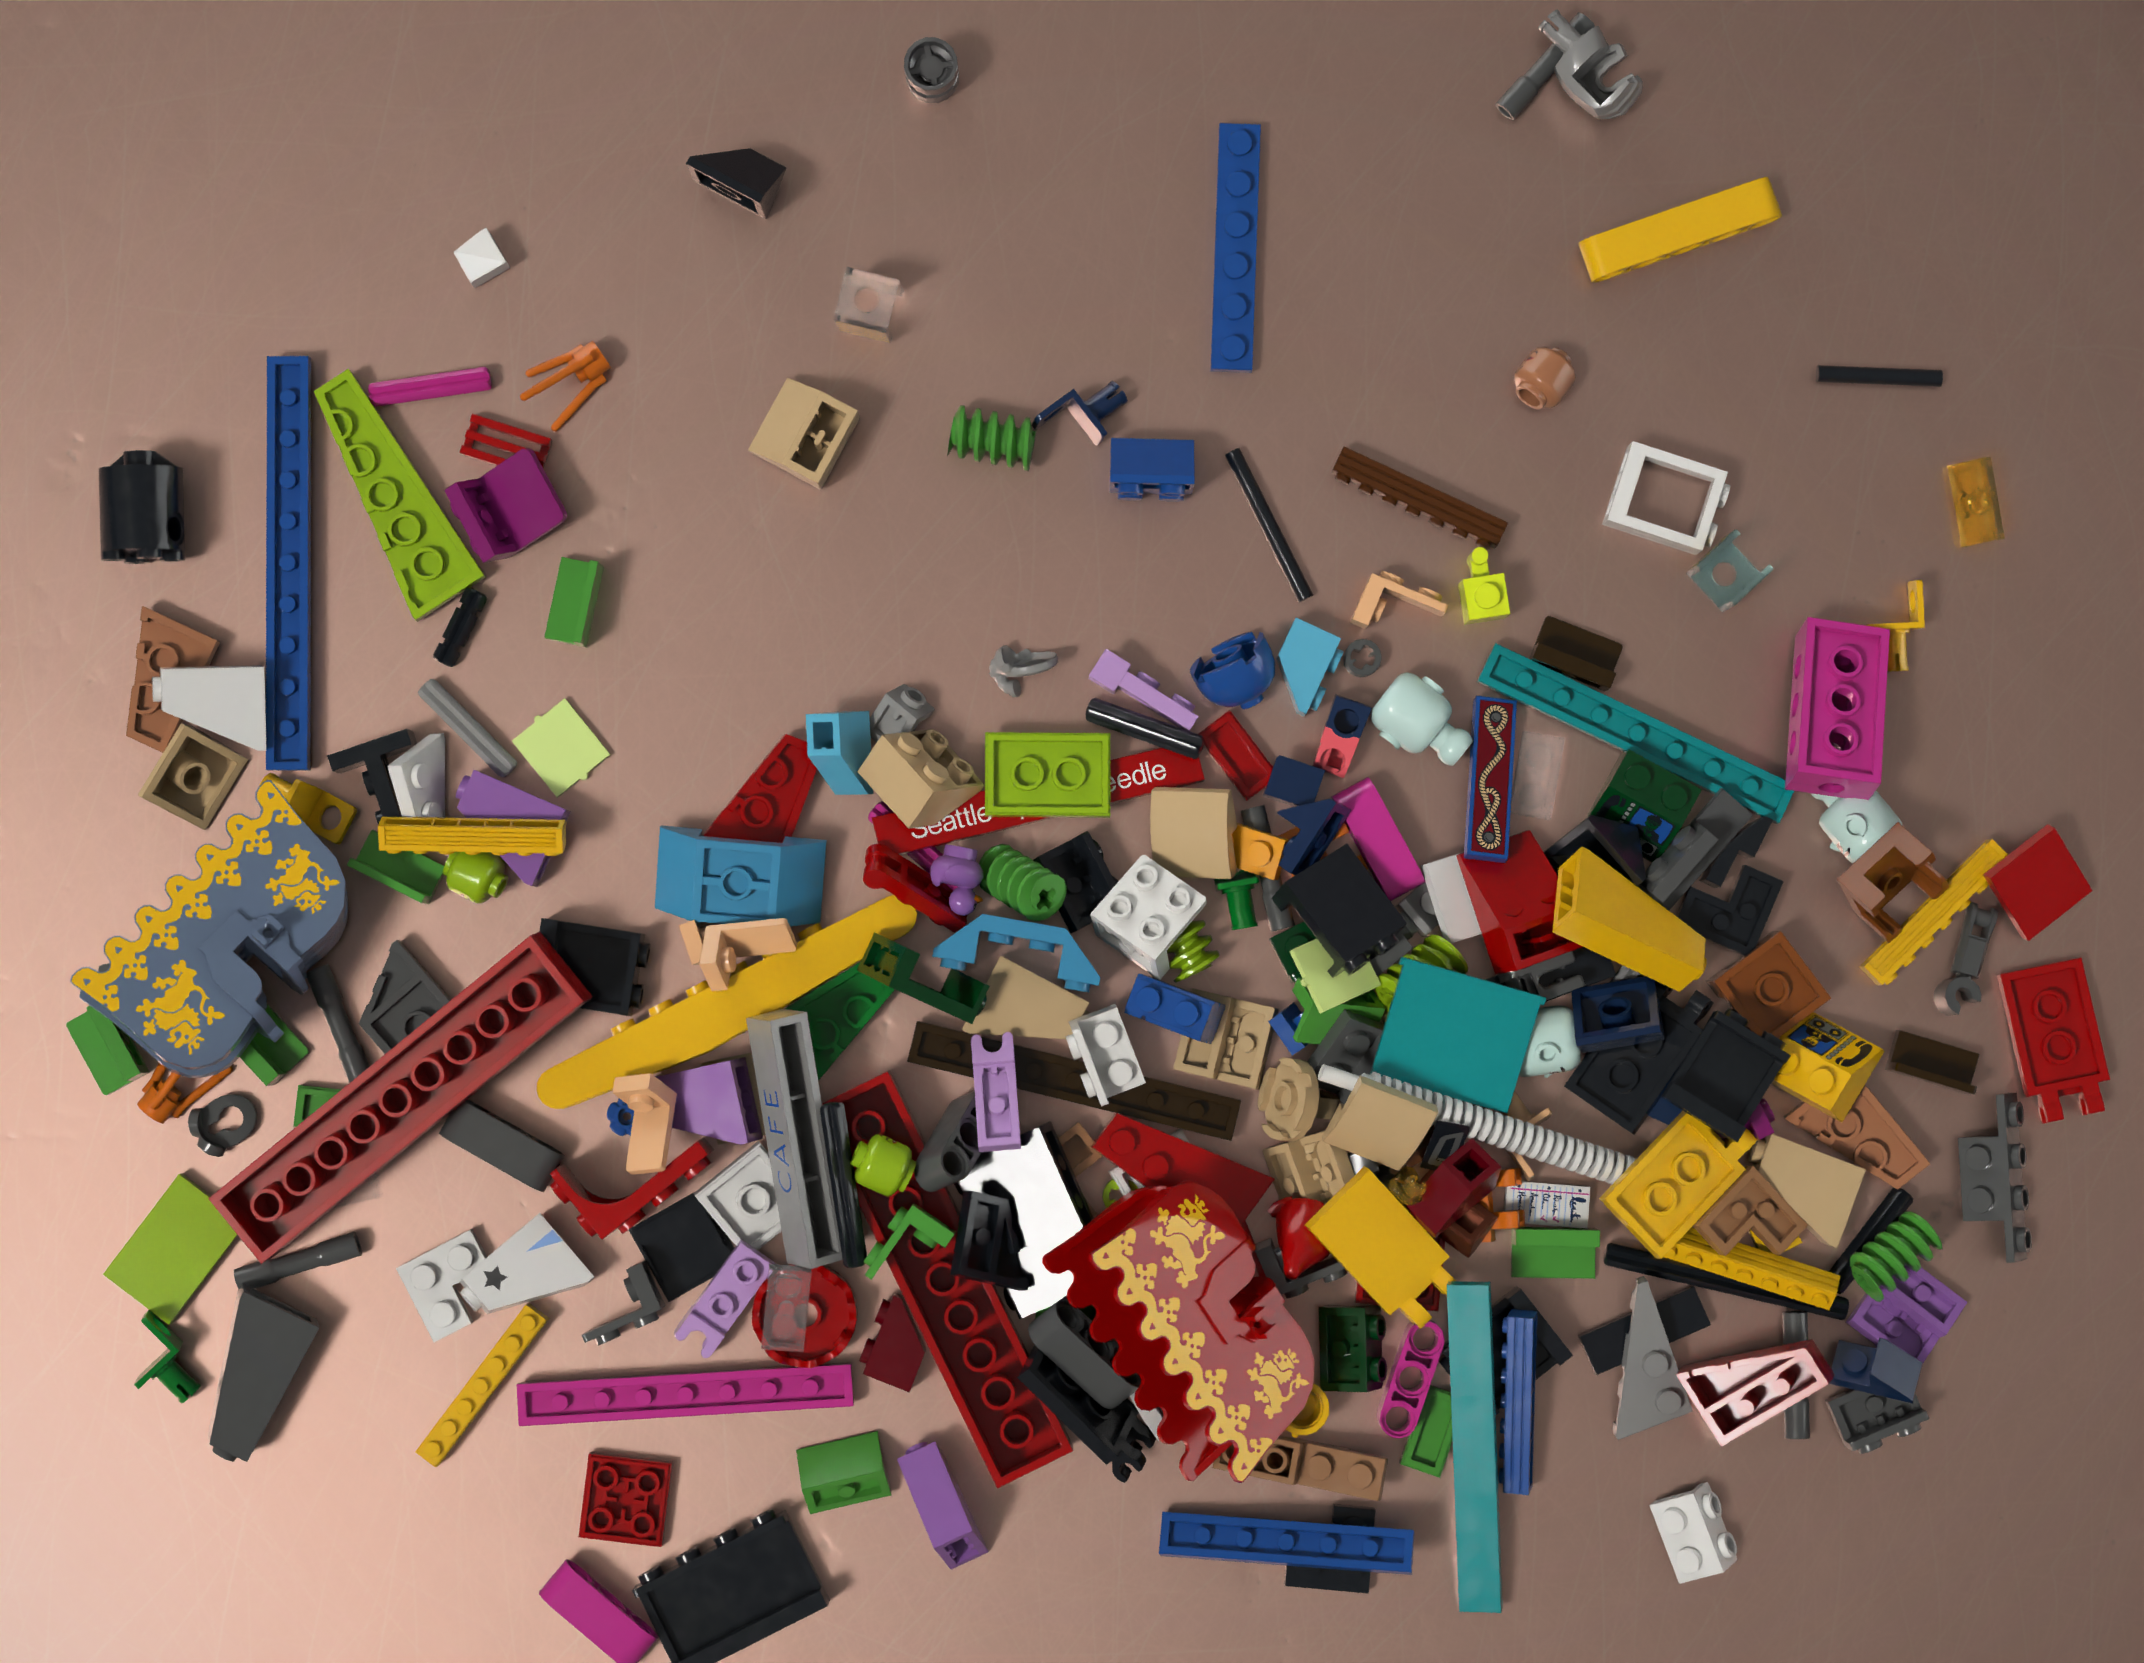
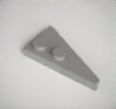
M1644 1276L1636 1279V1287L1632 1291L1630 1302L1632 1310L1629 1334L1626 1333L1621 1365L1623 1376L1619 1381L1617 1392L1620 1399L1616 1422H1613L1612 1427L1613 1433L1618 1440L1693 1412L1686 1390L1676 1376L1679 1370L1649 1283Z

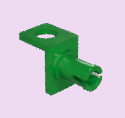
M1240 870L1232 879H1214L1216 891H1221L1222 894L1227 896L1232 930L1258 926L1251 889H1254V885L1259 883V878L1253 873Z
M147 1310L141 1322L167 1349L137 1377L134 1386L139 1389L150 1378L152 1380L157 1378L183 1404L188 1400L189 1395L192 1396L199 1389L201 1384L196 1382L175 1361L176 1354L180 1351L183 1341L157 1315Z

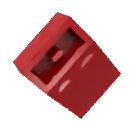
M1530 830L1509 836L1508 860L1505 863L1464 858V852L1456 855L1495 974L1518 971L1583 947L1552 932L1558 875Z

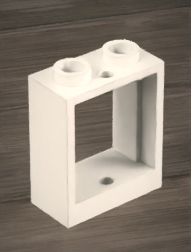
M1632 441L1626 448L1602 525L1697 555L1703 551L1704 546L1710 548L1715 538L1718 524L1712 523L1716 508L1723 509L1728 498L1731 486L1725 483L1728 472ZM1644 460L1711 482L1693 537L1627 515Z

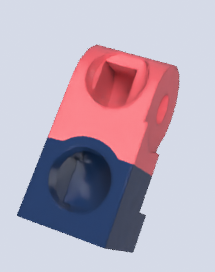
M1335 694L1312 766L1323 769L1326 773L1341 778L1345 777L1371 712V706Z

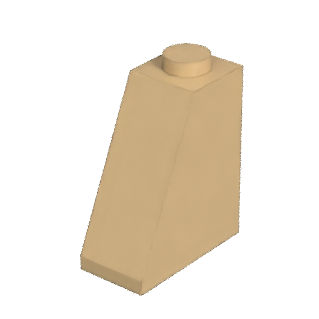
M1000 956L986 982L990 987L986 993L987 1001L984 1009L975 1017L973 1024L965 1022L962 1030L969 1034L1003 1036L1005 1032H1010L1013 1036L1066 1039V1036L1073 1034L1068 1021L1091 1012L1086 1010L1089 1004L1088 1001Z
M1774 1134L1762 1140H1757L1751 1148L1748 1161L1753 1163L1752 1166L1759 1171L1808 1225L1806 1228L1821 1243L1838 1248L1866 1169Z

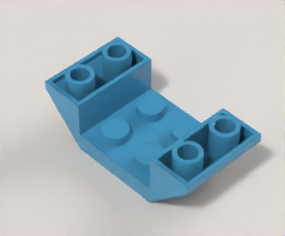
M661 825L655 908L689 921L695 920L696 922L727 924L785 918L788 920L790 927L820 923L827 840L786 836L783 843L702 836V829Z
M982 914L933 950L932 957L941 958L940 967L966 971L967 963L976 964L982 932L988 933L987 941L1013 945L1014 938L1030 940L1029 948L1054 953L1055 945L1063 946L1057 979L1066 980L1065 989L1089 993L1090 985L1099 986L1100 983L1099 974L1068 930L1061 927Z

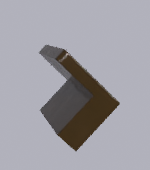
M1547 616L1543 621L1529 659L1566 677L1599 690L1607 691L1611 688L1616 676L1614 669L1623 646L1608 638Z
M1896 1030L1885 1070L1964 1094L1975 1095L1977 1086L1971 1085L1980 1054L1905 1031Z

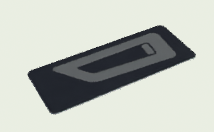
M1438 1120L1420 1167L1436 1170L1445 1159L1464 1145L1470 1126Z

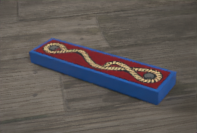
M1476 696L1473 700L1471 729L1473 742L1470 745L1464 858L1499 863H1505L1508 860L1517 700Z

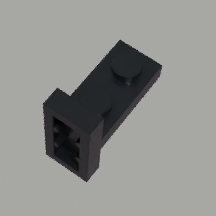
M404 729L327 755L331 769L336 773L341 774L366 765L367 771L362 772V777L369 795H376L380 810L375 812L378 824L382 817H402L387 767L389 765L387 758L408 751L417 744L413 731Z

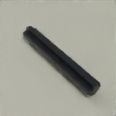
M829 1102L820 1107V1115L842 1260L846 1268H857L865 1264L863 1261L867 1257L854 1166L850 1164L852 1153L845 1107L842 1102Z

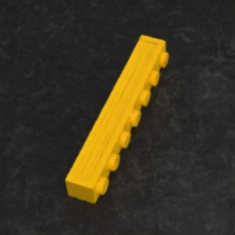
M382 817L378 824L379 851H387V853L397 854L402 851H413L415 854L436 851L444 855L453 854L454 852H465L468 855L491 852L493 855L518 853L521 856H529L533 853H544L546 856H557L563 854L566 846L565 820Z
M1993 839L1985 840L1946 879L1950 887L1937 899L1928 897L1900 925L1902 932L1890 943L1884 941L1859 968L1876 985H1883L1884 983L1889 985L1898 976L1896 971L1902 965L1907 967L1916 958L1914 953L1920 947L1926 948L1935 939L1932 935L1939 928L1944 930L1953 921L1951 916L1957 910L1962 912L1970 905L1971 901L1969 898L1975 892L1980 894L1988 887L1989 884L1983 874L2008 854Z
M1693 1227L1664 1256L1665 1258L1825 1310H1830L1837 1295L1840 1275L1739 1242L1726 1256L1719 1255Z
M530 1303L523 1307L415 1453L434 1467H438L550 1319L548 1316Z

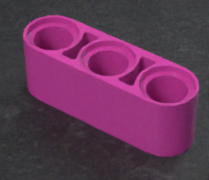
M1369 777L1331 796L1332 800L1351 809L1344 822L1373 878L1390 901L1425 883L1421 870Z
M1432 1320L1423 1327L1433 1329L1435 1339L1433 1344L1425 1349L1417 1348L1413 1343V1335L1419 1327L1412 1322L1406 1326L1377 1408L1376 1417L1378 1424L1392 1438L1407 1437L1414 1431L1433 1379L1445 1338L1441 1328ZM1407 1367H1416L1421 1372V1381L1414 1388H1404L1400 1385V1374ZM1397 1406L1405 1408L1408 1418L1403 1426L1392 1428L1386 1424V1414L1391 1408Z
M566 1559L539 1591L541 1598L616 1663H638L659 1638L657 1633L645 1621L571 1560Z

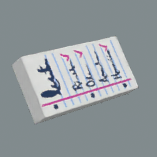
M1522 1181V1185L1505 1187L1503 1211L1524 1210L1525 1224L1588 1229L1591 1187Z

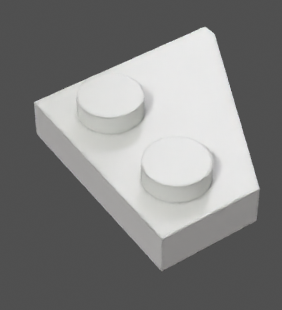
M444 733L429 734L387 766L402 817L445 818Z

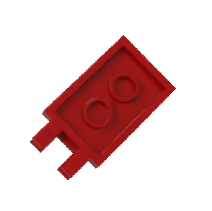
M2082 958L1997 975L2025 1097L2037 1095L2041 1123L2063 1120L2064 1114L2059 1097L2079 1093L2078 1099L2082 1116L2105 1111L2098 1082L2110 1080Z

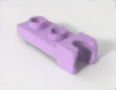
M1105 649L1089 674L1088 679L1111 694H1115L1117 689L1123 691L1179 728L1188 731L1192 729L1199 717L1192 713L1195 705L1176 693L1170 699L1157 690L1160 686L1159 682L1141 671L1136 676L1129 673L1131 664Z
M1010 1032L1003 1034L1002 1046L996 1052L986 1051L983 1048L981 1036L975 1034L971 1037L979 1152L1021 1149L1013 1034Z
M741 1239L702 1294L679 1322L674 1331L675 1338L682 1341L692 1331L703 1332L706 1339L702 1345L701 1355L703 1358H709L761 1284L774 1269L775 1262Z

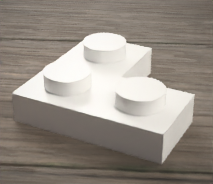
M473 1229L396 1268L434 1343L473 1323L455 1287L466 1274L487 1258Z

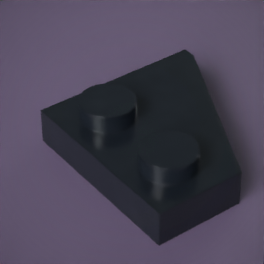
M976 1191L963 1192L950 1275L1017 1291L1028 1290L1027 1277H1021L1016 1253L1021 1250L1017 1235L1012 1229L1013 1218L1008 1199Z

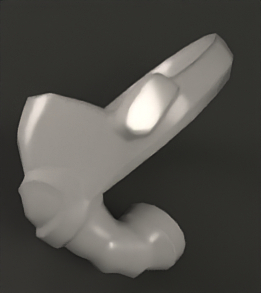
M1003 645L996 651L994 659L990 662L989 674L1004 693L1012 697H1019L1021 693L1019 681L1017 679L1009 680L1007 677H1023L1047 671L1058 663V656L1055 652H1031L1029 649L1016 654L1010 647Z

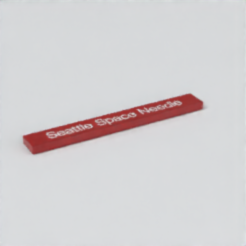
M1158 748L1110 760V804L1151 795L1154 787L1179 788L1204 782L1205 778L1200 758L1193 759L1165 748ZM984 790L978 792L935 825L908 829L894 812L872 817L877 843L887 846L899 855L1055 817H985Z

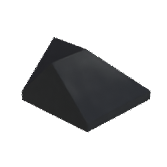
M751 148L690 156L686 162L695 182L767 219L786 171L785 166Z
M1590 815L1544 851L1545 856L1557 875L1559 867L1580 847H1585L1636 886L1646 879L1638 827Z

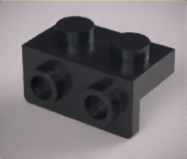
M1088 831L1033 860L1065 880L1067 886L1066 897L1058 911L1071 934L1092 923L1091 912L1118 883V880L1111 875L1103 860L1104 856L1100 845L1092 839Z

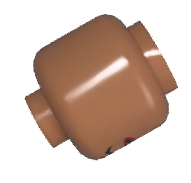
M1538 347L1532 350L1514 375L1516 394L1519 399L1534 409L1553 408L1558 405L1573 386L1576 378L1569 355L1555 347L1551 349Z

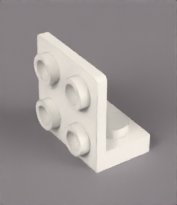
M1141 855L1091 912L1090 916L1097 937L1160 981L1170 969L1167 950L1206 906L1207 900L1204 895L1148 856Z

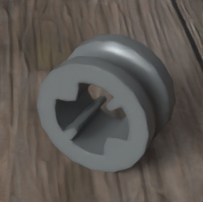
M1359 639L1352 642L1345 650L1343 656L1344 666L1347 671L1353 676L1360 678L1373 674L1380 666L1382 659L1378 646L1367 639ZM1363 647L1368 648L1372 652L1368 657H1374L1373 665L1365 664L1362 669L1356 668L1353 665L1356 659L1351 660L1352 651L1360 652Z

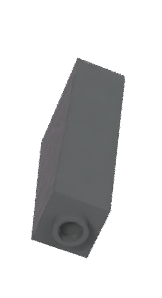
M241 1284L236 1296L208 1430L209 1445L213 1446L212 1451L219 1457L234 1462L236 1458L248 1462L319 1330L316 1318L244 1284Z

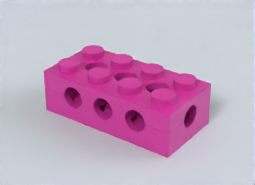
M1807 617L1795 636L1785 780L1786 790L1869 800L1881 785L1890 629Z

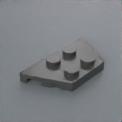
M396 940L391 944L390 954L381 975L377 978L371 1000L366 1005L359 1025L384 1054L451 1000L400 940Z

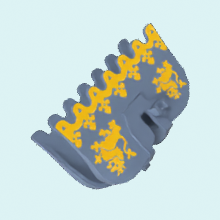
M271 780L264 781L255 792L256 802L261 808L259 817L249 818L242 813L233 814L228 817L225 823L226 832L231 838V844L228 848L221 849L213 844H204L197 849L195 860L201 869V875L197 879H189L181 874L173 875L167 879L165 892L171 900V905L168 909L159 910L152 905H143L137 909L134 915L135 923L140 930V937L137 940L129 941L121 936H113L104 944V954L110 962L108 970L98 972L90 967H82L71 976L70 982L81 990L79 995L81 1000L117 1025L169 1071L188 1078L216 1075L229 1068L243 1054L257 1033L270 1038L273 1042H276L284 1034L265 1011L267 1008V997L262 990L260 977L246 964L253 955L292 990L303 995L309 989L305 981L307 978L306 971L328 954L340 940L347 925L348 894L346 881L337 858L297 815Z

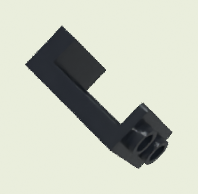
M1345 844L1285 881L1271 898L1281 912L1290 906L1295 908L1333 959L1334 964L1327 971L1332 978L1343 971H1346L1348 975H1352L1369 962L1367 956L1374 951L1379 956L1388 952L1399 943L1396 935L1407 924L1348 844Z
M541 918L539 932L544 935L593 996L580 1007L581 1009L623 1016H632L633 1008L640 1009L644 985L637 984L640 967H647L650 954V943L644 942L645 934Z
M1728 1008L1724 1014L1720 1011L1712 1013L1661 1095V1098L1732 1142H1738L1746 1130L1744 1126L1780 1068L1784 1063H1787L1791 1055L1783 1051L1786 1043L1766 1031L1761 1036L1746 1028L1750 1022L1749 1020Z
M1517 1286L1492 1305L1496 1415L1500 1413L1501 1394L1505 1393V1384L1501 1383L1502 1368H1506V1358H1502L1503 1342L1507 1343V1333L1502 1331L1503 1318L1508 1316L1511 1309L1538 1311L1522 1289ZM1539 1311L1537 1313L1536 1380L1554 1365L1558 1364L1561 1366L1573 1356ZM1448 1339L1444 1342L1442 1349L1444 1357L1439 1360V1363L1450 1375Z

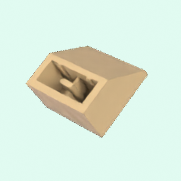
M787 378L748 451L821 490L855 429L860 415L858 410L834 397Z
M934 729L883 734L857 771L908 829L935 825L984 787L981 780L974 774L973 767L965 760L960 759L948 746V740Z

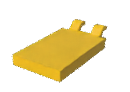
M1682 1111L1599 1199L1655 1258L1662 1259L1746 1170L1738 1160L1756 1143L1757 1139L1746 1128L1738 1142H1732L1727 1138L1724 1142L1713 1129Z
M1365 1166L1305 1224L1307 1229L1384 1312L1391 1315L1399 1308L1420 1329L1433 1317L1415 1299L1431 1283L1443 1295L1447 1296L1448 1281H1456L1441 1266L1450 1256L1374 1173Z

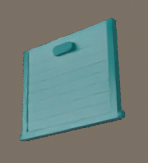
M1401 956L1399 960V965H1402L1370 1074L1376 1072L1381 1074V1077L1385 1075L1391 1077V1080L1395 1078L1402 1083L1407 1082L1412 1086H1419L1422 1090L1425 1088L1432 1092L1440 1093L1443 1096L1447 1095L1454 1099L1508 1113L1540 1005L1544 1006L1546 997Z

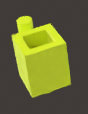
M1483 547L1475 548L1467 557L1471 578L1462 579L1458 584L1464 625L1505 619L1510 615L1504 573L1489 575L1488 552Z

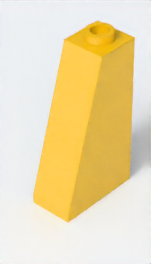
M1580 847L1559 867L1553 933L1678 992L1693 980H1697L1702 976L1707 965V959L1705 958L1706 939L1585 847Z

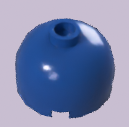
M1253 632L1232 637L1213 647L1211 651L1216 655L1204 663L1202 658L1199 657L1191 666L1190 674L1204 697L1212 703L1223 707H1236L1240 705L1242 709H1248L1257 705L1263 700L1262 693L1269 688L1275 676L1274 656L1270 645L1261 632H1259L1257 639Z

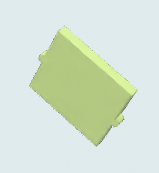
M565 698L542 717L539 715L535 716L534 723L512 740L513 744L557 798L580 779L587 780L589 777L588 773L611 755Z
M1317 938L1289 951L1301 974V985L1307 987L1320 1014L1381 986L1370 961L1352 975H1348L1346 971H1343L1332 978L1327 971L1334 964V961Z

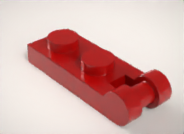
M872 844L867 848L865 855L866 866L863 873V882L867 887L887 890L895 895L903 904L911 905L927 915L935 924L944 926L954 933L967 924V915L960 916L951 910L949 897L953 891L945 883L936 887L932 883L930 873L883 844Z

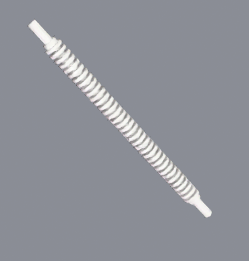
M1325 1064L1321 1066L1318 1074V1080L1350 1091L1353 1090L1359 1078L1358 1075ZM1372 1072L1370 1075L1366 1073L1361 1075L1437 1105L1439 1113L1433 1122L1434 1126L1438 1120L1469 1125L1470 1129L1467 1138H1475V1140L1480 1142L1485 1141L1489 1145L1495 1144L1498 1148H1505V1150L1510 1152L1515 1151V1153L1520 1155L1525 1154L1526 1157L1535 1158L1541 1162L1545 1161V1163L1550 1165L1555 1164L1559 1168H1565L1572 1172L1575 1171L1581 1175L1585 1174L1587 1177L1596 1178L1602 1182L1605 1181L1606 1183L1613 1184L1637 1159L1618 1151L1614 1152V1150L1608 1148L1604 1149L1602 1146L1594 1145L1587 1141L1584 1142L1578 1138L1574 1139V1137L1569 1135L1564 1136L1560 1132H1554L1547 1128L1544 1129L1538 1125L1534 1126L1532 1123L1523 1122L1517 1118L1513 1119V1117L1508 1115L1503 1116V1114L1498 1112L1493 1113L1492 1110L1486 1108L1483 1110L1480 1106H1473V1104L1468 1102L1463 1103L1461 1100L1452 1099V1097L1447 1095L1442 1097L1440 1093H1432L1431 1090L1425 1088L1422 1090L1419 1086H1412L1407 1082L1402 1083L1395 1078L1391 1080V1077L1385 1075L1381 1077V1074Z

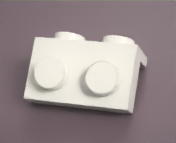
M1708 1482L1699 1484L1691 1491L1655 1500L1649 1505L1679 1584L1724 1573L1737 1561L1736 1542L1732 1534L1726 1530L1721 1517L1722 1507L1720 1500L1711 1491Z

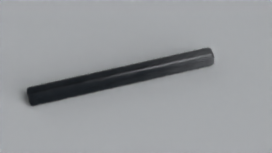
M1609 1243L1604 1253V1264L1607 1266L1839 1320H1844L1848 1314L1849 1300L1845 1297L1836 1296L1830 1310H1825L1665 1257L1657 1259L1647 1251Z

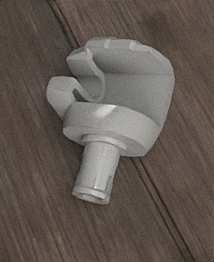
M1558 9L1553 11L1547 17L1559 30L1557 31L1546 20L1540 24L1538 29L1563 52L1561 59L1554 69L1563 90L1581 108L1599 120L1613 119L1625 115L1642 93V79L1638 75L1634 76L1631 73L1617 81L1612 87H1605L1603 84L1604 75L1628 56L1624 46L1619 43L1608 45L1599 26L1581 35L1560 14Z

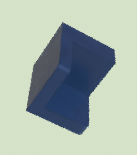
M1279 755L1275 760L1263 796L1293 807L1315 802L1325 770Z

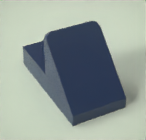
M1326 799L1278 811L1277 814L1301 829L1298 835L1292 837L1285 845L1283 858L1278 865L1289 873L1297 875L1318 862L1351 812V809L1332 799Z
M1879 1338L1877 1348L1839 1340L1831 1368L1835 1376L1830 1384L1913 1404L1922 1362L1883 1338Z

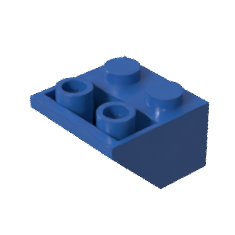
M1111 438L1109 493H1118L1119 500L1127 501L1142 500L1143 494H1159V500L1167 502L1184 501L1185 495H1192L1195 481L1194 440Z

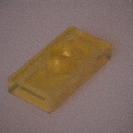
M1983 457L1948 466L1961 547H1971L2005 539L1991 457Z

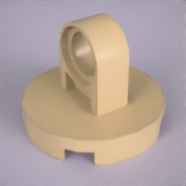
M1282 1057L1278 1059L1281 1062L1277 1068L1269 1067L1264 1075L1259 1090L1258 1110L1265 1111L1267 1124L1261 1125L1263 1131L1271 1139L1295 1142L1306 1135L1312 1127L1315 1118L1331 1120L1338 1107L1339 1098L1336 1095L1319 1090L1315 1071L1307 1061Z

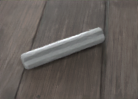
M430 679L418 691L419 696L498 776L504 778L515 769L517 761L436 680Z

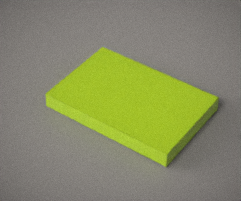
M985 732V817L1110 818V733Z
M178 1174L103 1273L105 1277L168 1325L175 1321L238 1238L236 1232L208 1199L211 1195L184 1174Z

